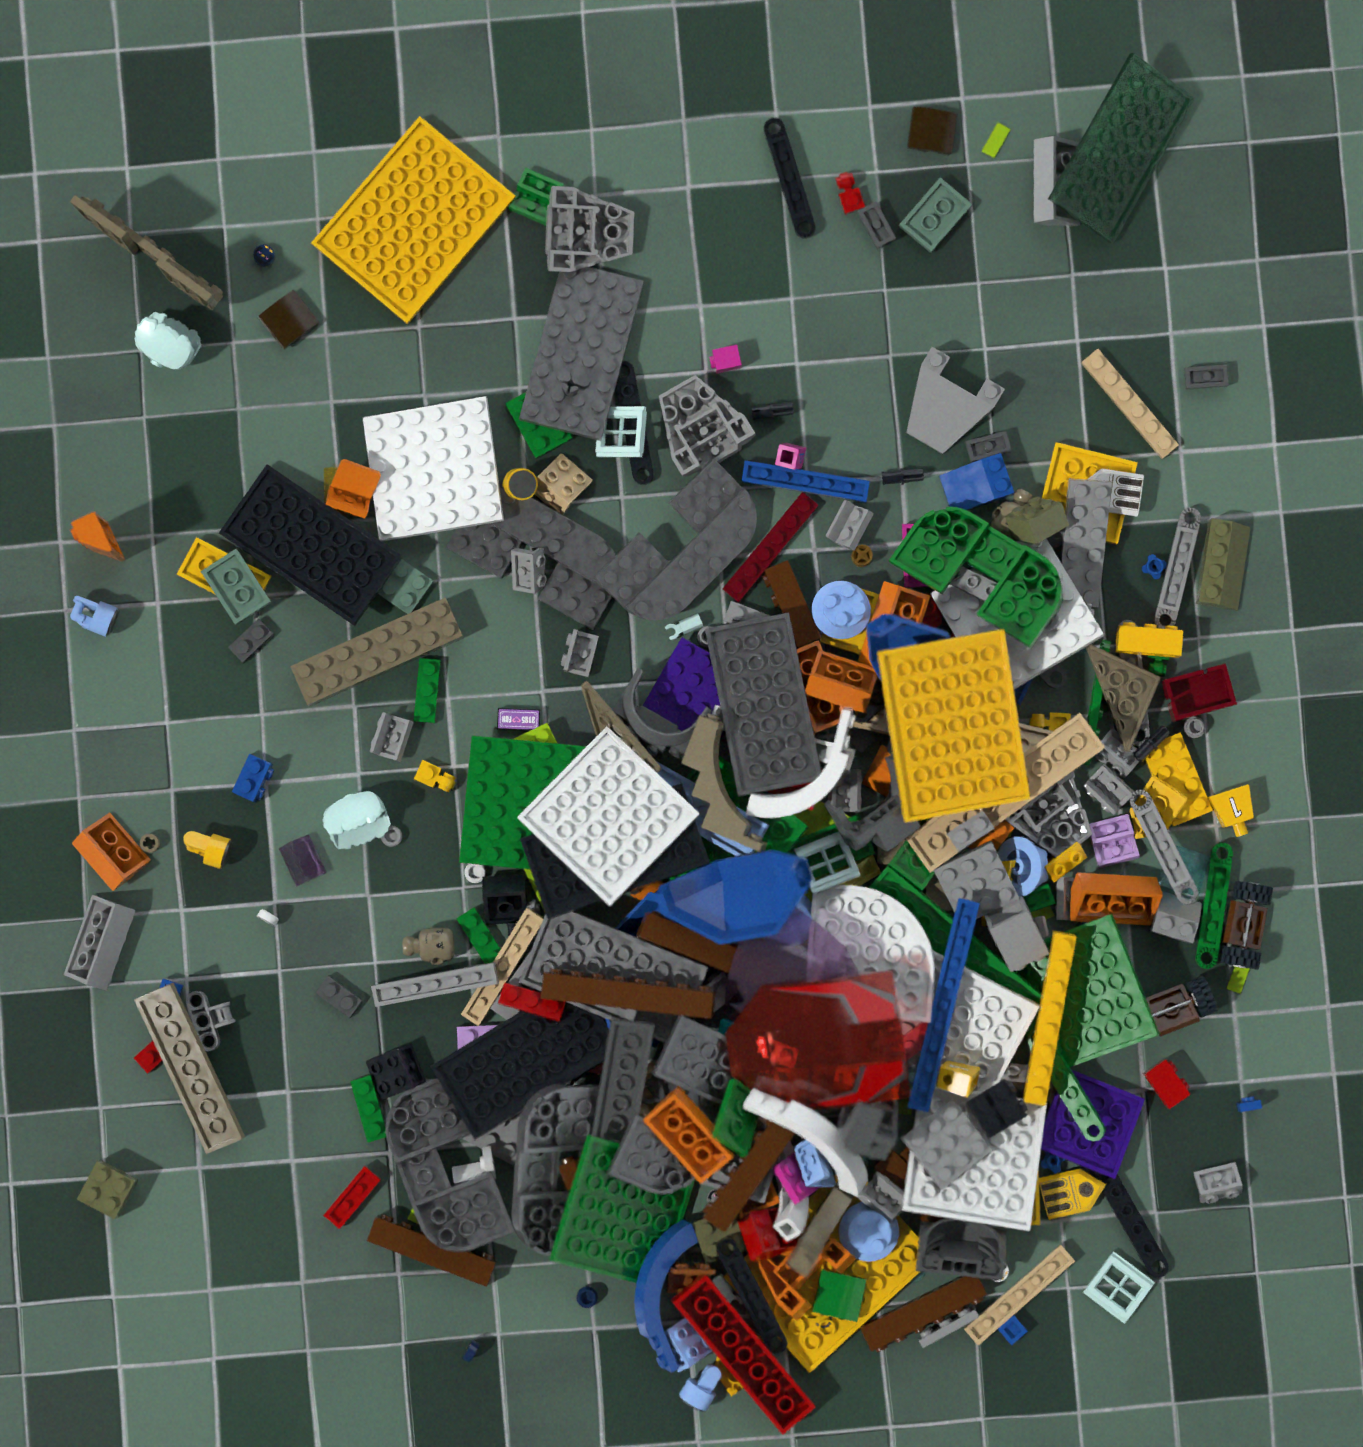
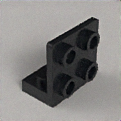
M412 1043L366 1061L380 1100L426 1083Z

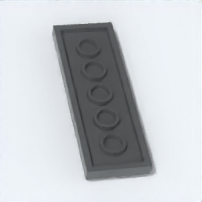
M611 1018L591 1136L621 1143L634 1113L639 1115L654 1023Z

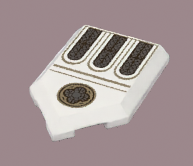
M1100 469L1088 478V480L1112 482L1109 513L1138 516L1144 475Z

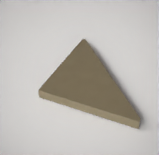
M1090 644L1086 646L1087 652L1124 750L1130 752L1161 677Z
M585 681L581 685V689L596 737L608 726L656 773L662 770L660 765L594 688Z

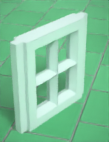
M610 407L607 418H620L619 430H606V421L601 441L596 440V457H642L646 428V407ZM624 418H637V429L623 430ZM606 434H619L618 446H605ZM623 434H636L635 446H622Z
M840 832L794 849L796 855L802 858L821 851L824 862L812 867L809 866L811 874L812 870L827 865L830 873L829 876L815 881L812 874L813 879L809 886L813 894L861 876L851 850L845 844ZM840 844L843 854L829 860L825 849ZM846 858L849 868L834 874L830 863Z
M1113 1251L1083 1293L1125 1324L1155 1282ZM1112 1265L1125 1274L1119 1284L1106 1275ZM1103 1278L1116 1287L1109 1297L1096 1288ZM1128 1278L1142 1287L1136 1296H1133L1122 1287ZM1118 1291H1121L1132 1300L1126 1309L1113 1301Z

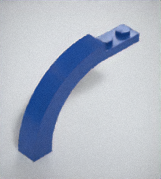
M680 1220L671 1226L654 1243L641 1266L635 1289V1316L640 1335L649 1338L650 1345L656 1350L658 1355L656 1359L659 1366L670 1372H674L679 1367L661 1323L659 1303L663 1282L669 1269L684 1251L698 1243L692 1224L685 1220Z

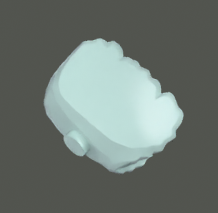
M153 312L149 317H144L141 323L137 324V330L134 332L136 336L134 338L135 345L157 367L164 366L173 370L182 369L192 362L201 347L200 337L196 330H189L185 324H182L179 320L176 321L174 318L167 319V314Z
M369 791L346 795L343 799L338 800L325 809L324 818L322 819L324 822L323 827L327 830L331 841L334 842L337 849H351L352 845H364L374 840L375 837L382 838L388 832L391 824L383 802L376 794Z

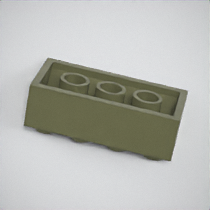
M1214 518L1208 521L1196 604L1238 611L1251 527L1233 521Z

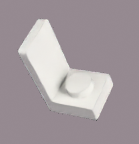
M491 1146L482 1147L483 1156L479 1157L480 1162L452 1167L455 1186L492 1172L494 1179H496Z

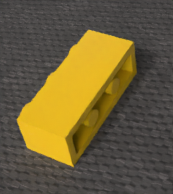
M1123 622V625L1117 627L1115 653L1179 658L1182 656L1183 630H1178L1177 626H1165V629H1160L1154 624H1144V627H1136V623Z

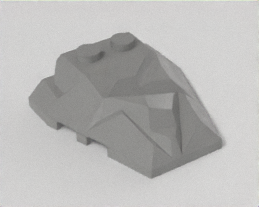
M551 187L550 200L547 206L545 246L548 271L572 272L633 254V211L601 200L574 187Z
M696 375L659 395L671 458L682 477L696 472L699 473L713 458L720 463L742 449L741 446L748 443L756 435L746 417L731 407L729 402L719 397L712 388Z
M1074 771L1005 819L1055 858L1075 842L1081 844L1092 836L1085 809H1082L1079 799L1081 797L1080 791L1077 790L1074 782Z

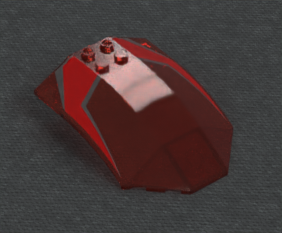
M892 970L818 981L761 985L750 1002L747 1003L738 1015L735 1022L725 1032L731 1076L750 1090L753 1088L758 1089L789 1104L793 1100L811 1110L856 1106L858 1101L864 1104L910 1098L907 1062Z

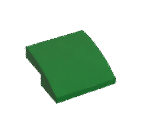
M525 168L514 193L516 197L509 204L508 209L546 226L547 206L550 200L551 187L564 186V184Z
M821 1270L812 1312L857 1322L866 1279Z

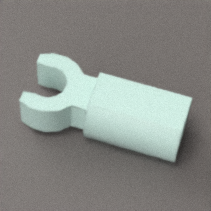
M697 613L678 621L679 624L677 625L668 624L665 629L673 628L675 630V634L669 637L670 640H675L680 633L687 634L703 627V624Z
M722 1273L711 1280L730 1304L732 1300H738L740 1304H743L740 1296L733 1294L734 1289L724 1279Z

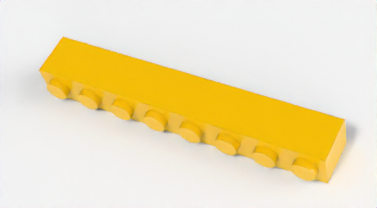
M1053 930L1023 1093V1101L1026 1103L1046 1105L1075 947V934Z

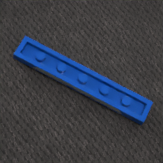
M746 460L741 481L865 503L867 502L870 483L867 480L801 469L794 470Z

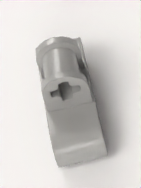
M201 991L191 992L186 998V1004L192 1024L205 1051H213L220 1045L217 1028L236 1022L232 1018L229 1009L230 1002L210 1007L205 993ZM195 995H199L202 998V1004L198 1007L192 1004V998ZM201 1015H205L208 1018V1024L205 1027H201L198 1023ZM208 1035L212 1036L215 1040L211 1048L207 1047L204 1043Z

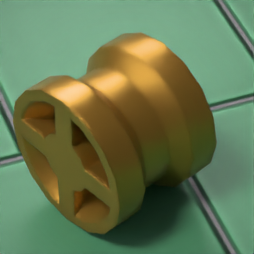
M863 544L858 545L851 554L852 562L858 567H866L870 564L873 557L871 548Z

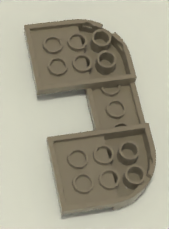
M74 195L70 200L71 204L89 222L91 221L96 228L128 252L135 255L140 249L154 259L157 267L168 281L200 304L208 307L210 310H214L222 299L223 295L221 294L223 291L214 284L210 287L209 283L202 277H196L174 261L175 258L165 248L162 247L159 250L155 244L156 242L147 235L141 237L126 226L121 218L108 213L103 209L105 205L96 198L92 201L88 197L82 196L79 198Z

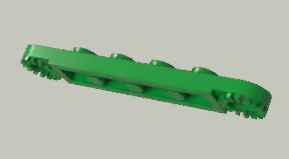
M1102 639L1099 647L1109 653L1111 642ZM1095 673L1087 723L1099 738L1100 729L1097 728L1098 720L1102 719L1103 708H1100L1101 699L1105 700ZM1090 758L1088 761H1086L1085 763H1083V765H1088V766H1089V765H1090V762H1091V758Z
M1223 842L1215 844L1210 854L1195 955L1197 965L1203 969H1210L1216 965L1220 947L1233 857L1232 847ZM1218 848H1226L1228 855L1225 859L1217 857L1216 852ZM1204 952H1209L1212 955L1210 964L1202 963L1200 957Z
M1035 1028L1031 1029L1027 1034V1042L1031 1049ZM1056 1046L1050 1080L1084 1136L1090 1141H1098L1105 1135L1106 1127ZM1094 1124L1099 1127V1135L1093 1136L1089 1133L1090 1125Z

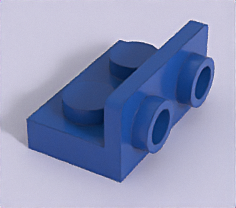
M249 754L232 793L256 803L257 799L261 800L265 792L263 786L266 780L270 781L274 773V769H272L273 764Z

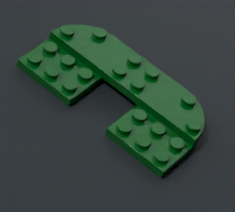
M946 507V509L932 510L924 514L915 522L889 559L891 564L940 594L945 592L965 562L998 581L977 612V616L998 629H1004L1006 634L1029 648H1032L1053 616L1057 615L1061 607L1063 589L1059 574L1054 565L1040 553L1025 544L1023 546L992 528L985 520L962 508Z

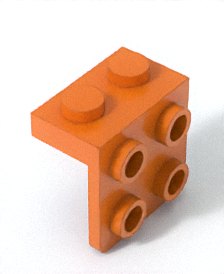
M342 459L328 489L325 505L348 512L356 517L366 518L370 500L379 482L381 473L358 463Z

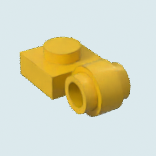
M1049 712L1048 720L1045 719V714H1032L1029 726L1042 729L1048 726V730L1055 731L1071 720V714Z
M422 760L414 777V780L432 788L438 782V788L448 793L451 789H454L456 784V777L446 772L443 776H439L442 768Z

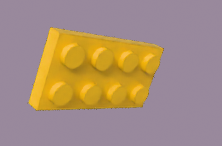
M196 537L177 575L215 594L201 571L228 553ZM247 564L265 591L272 576Z
M1181 732L1165 738L1157 746L1158 750L1150 753L1145 758L1151 776L1159 777L1189 798L1173 821L1172 827L1213 810Z

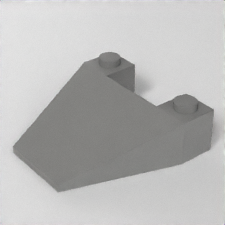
M931 347L919 370L906 433L943 454L993 411L1005 388L986 379L977 396L971 394L940 376L950 357Z

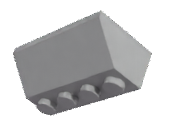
M1057 136L1035 139L1033 150L1034 223L1046 226H1079L1080 142Z
M92 895L64 975L86 985L107 991L115 966L119 960L121 949L126 941L130 924L133 921L135 910Z

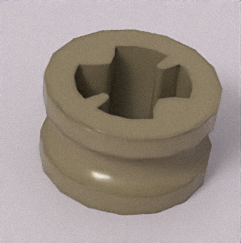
M145 834L140 839V847L145 852L153 853L160 846V840L154 834ZM149 837L151 840H155V845H153L152 849L144 844Z

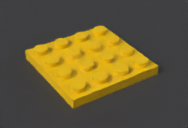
M1055 442L1041 498L1062 502L1065 511L1069 478L1088 479L1100 469L1135 473L1138 462ZM1109 513L1106 534L1107 543L1118 544L1125 515Z

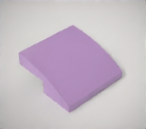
M1128 814L1089 824L1092 832L1090 840L1098 869L1140 857Z

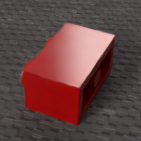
M1162 1059L1146 1070L1143 1075L1166 1108L1171 1109L1191 1095L1188 1091L1190 1086L1184 1078L1179 1079L1175 1073L1178 1069L1171 1060Z

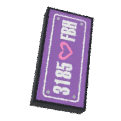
M498 708L497 730L531 731L540 726L539 709Z

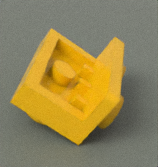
M1075 842L1056 858L1051 856L1047 859L1048 864L1045 865V869L1051 881L1055 883L1087 858L1080 843Z

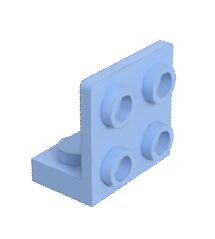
M804 1140L794 1146L796 1159L806 1187H834L836 1185L829 1161L814 1145Z
M686 1318L664 1330L679 1367L677 1369L678 1372L690 1368L712 1352L711 1348Z

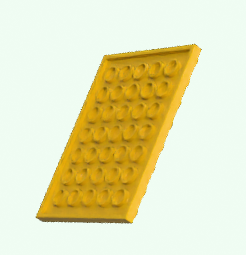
M419 116L311 244L408 324L507 209L516 196Z
M1004 629L877 651L904 822L1030 799Z
M836 1173L834 1174L835 1182L838 1181ZM820 1187L808 1198L806 1226L810 1224V1219L833 1187ZM854 1196L845 1212L853 1205L862 1201L857 1196ZM843 1215L830 1234V1237L840 1243L839 1225ZM899 1215L896 1218L899 1226V1237L894 1249L886 1257L877 1261L855 1259L842 1273L866 1279L857 1322L812 1312L821 1270L839 1273L827 1261L798 1290L812 1306L796 1321L776 1302L757 1262H751L749 1254L744 1257L787 1339V1349L809 1373L921 1272L916 1271L919 1237ZM726 1273V1274L723 1276L724 1279H725V1280L733 1287V1289L737 1292V1290H736L734 1284L732 1283V1281H731V1279H730L728 1273ZM829 1322L831 1323L827 1328H821V1326H826Z

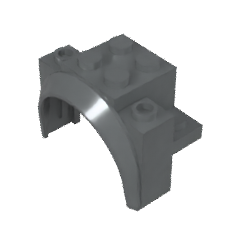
M637 668L614 707L613 712L624 725L628 726L627 728L654 759L656 757L661 759L666 749H669L668 752L677 758H680V756L684 757L697 721L690 728L681 732L678 729L679 726L646 707L634 706L633 693L643 677V670ZM706 707L701 715L707 716V713H711L712 710Z
M892 755L885 758L891 776L888 795L883 804L863 820L849 821L841 807L837 809L831 805L830 801H827L825 804L845 844L856 851L871 841L888 852L920 828L917 820L904 822L894 757Z
M857 1074V1076H856V1078H855V1080H854V1082H853V1084H852V1086H851L849 1092L853 1091V1088H854L855 1082H856V1080H857L858 1074ZM878 1095L869 1101L843 1104L838 1120V1131L844 1141L846 1150L855 1155H869L874 1159L886 1160L890 1147L894 1148L896 1143L898 1101Z
M942 1218V1220L936 1222H920L916 1271L994 1280L1004 1278L1006 1230L993 1229L983 1223ZM982 1251L989 1256H982Z

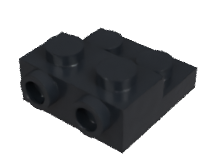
M1004 1079L966 1102L988 1139L1027 1116L1026 1111H1028V1108L1022 1099L1018 1101L1014 1093L1017 1091L1011 1081L1007 1082Z

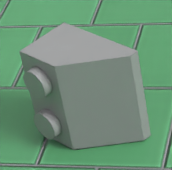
M1162 891L1163 896L1149 932L1192 944L1199 925L1202 903L1196 901L1192 905H1184L1178 900L1176 895Z

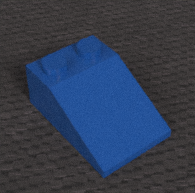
M1001 453L939 475L949 507L962 508L968 511L1011 497L1014 494Z

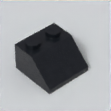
M525 874L482 877V896L486 925L518 923L527 908Z

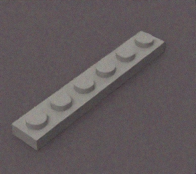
M495 962L376 984L372 985L371 989L375 1007L494 985L499 983Z

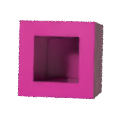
M737 345L712 350L713 356H709L711 369H716L717 374L741 369Z
M790 443L779 444L775 465L794 470L802 468L806 447Z

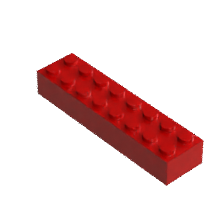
M700 1274L671 1299L672 1303L782 1435L815 1408L810 1399L706 1274Z

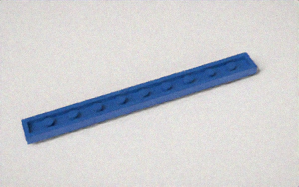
M958 898L933 1000L931 1022L927 1024L908 1108L929 1113L978 913L979 902Z

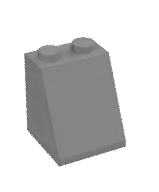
M1019 896L1018 900L984 915L988 928L1010 972L1021 970L1027 964L1033 961H1040L1050 954L1023 896Z

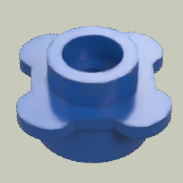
M1153 554L1149 555L1146 565L1142 566V572L1152 575L1153 579H1159L1162 570L1167 567V563L1156 558Z
M1045 1152L1044 1160L1040 1163L1041 1167L1051 1169L1053 1173H1059L1061 1170L1060 1165L1065 1159Z

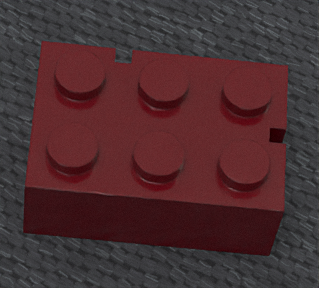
M1226 663L1207 668L1204 671L1202 669L1161 681L1165 698L1171 701L1167 706L1172 722L1237 705Z

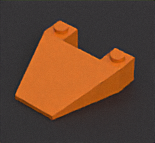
M802 1234L796 1236L797 1242ZM830 1236L820 1252L818 1261L806 1278L791 1268L786 1262L794 1249L770 1259L756 1261L776 1302L796 1321L812 1306L798 1290L819 1267L827 1261L842 1274L856 1259L840 1242Z

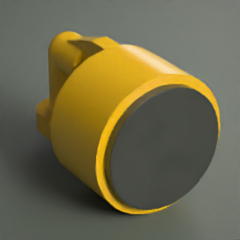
M515 468L507 472L502 487L509 497L516 500H527L536 493L538 481L532 471L524 468Z
M194 831L187 832L183 838L188 851L204 857L203 864L218 869L225 867L232 848L231 839L217 834H212L210 837Z

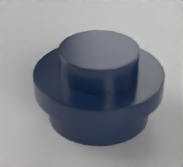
M585 1286L578 1291L576 1299L581 1307L591 1308L596 1304L598 1294L594 1288Z

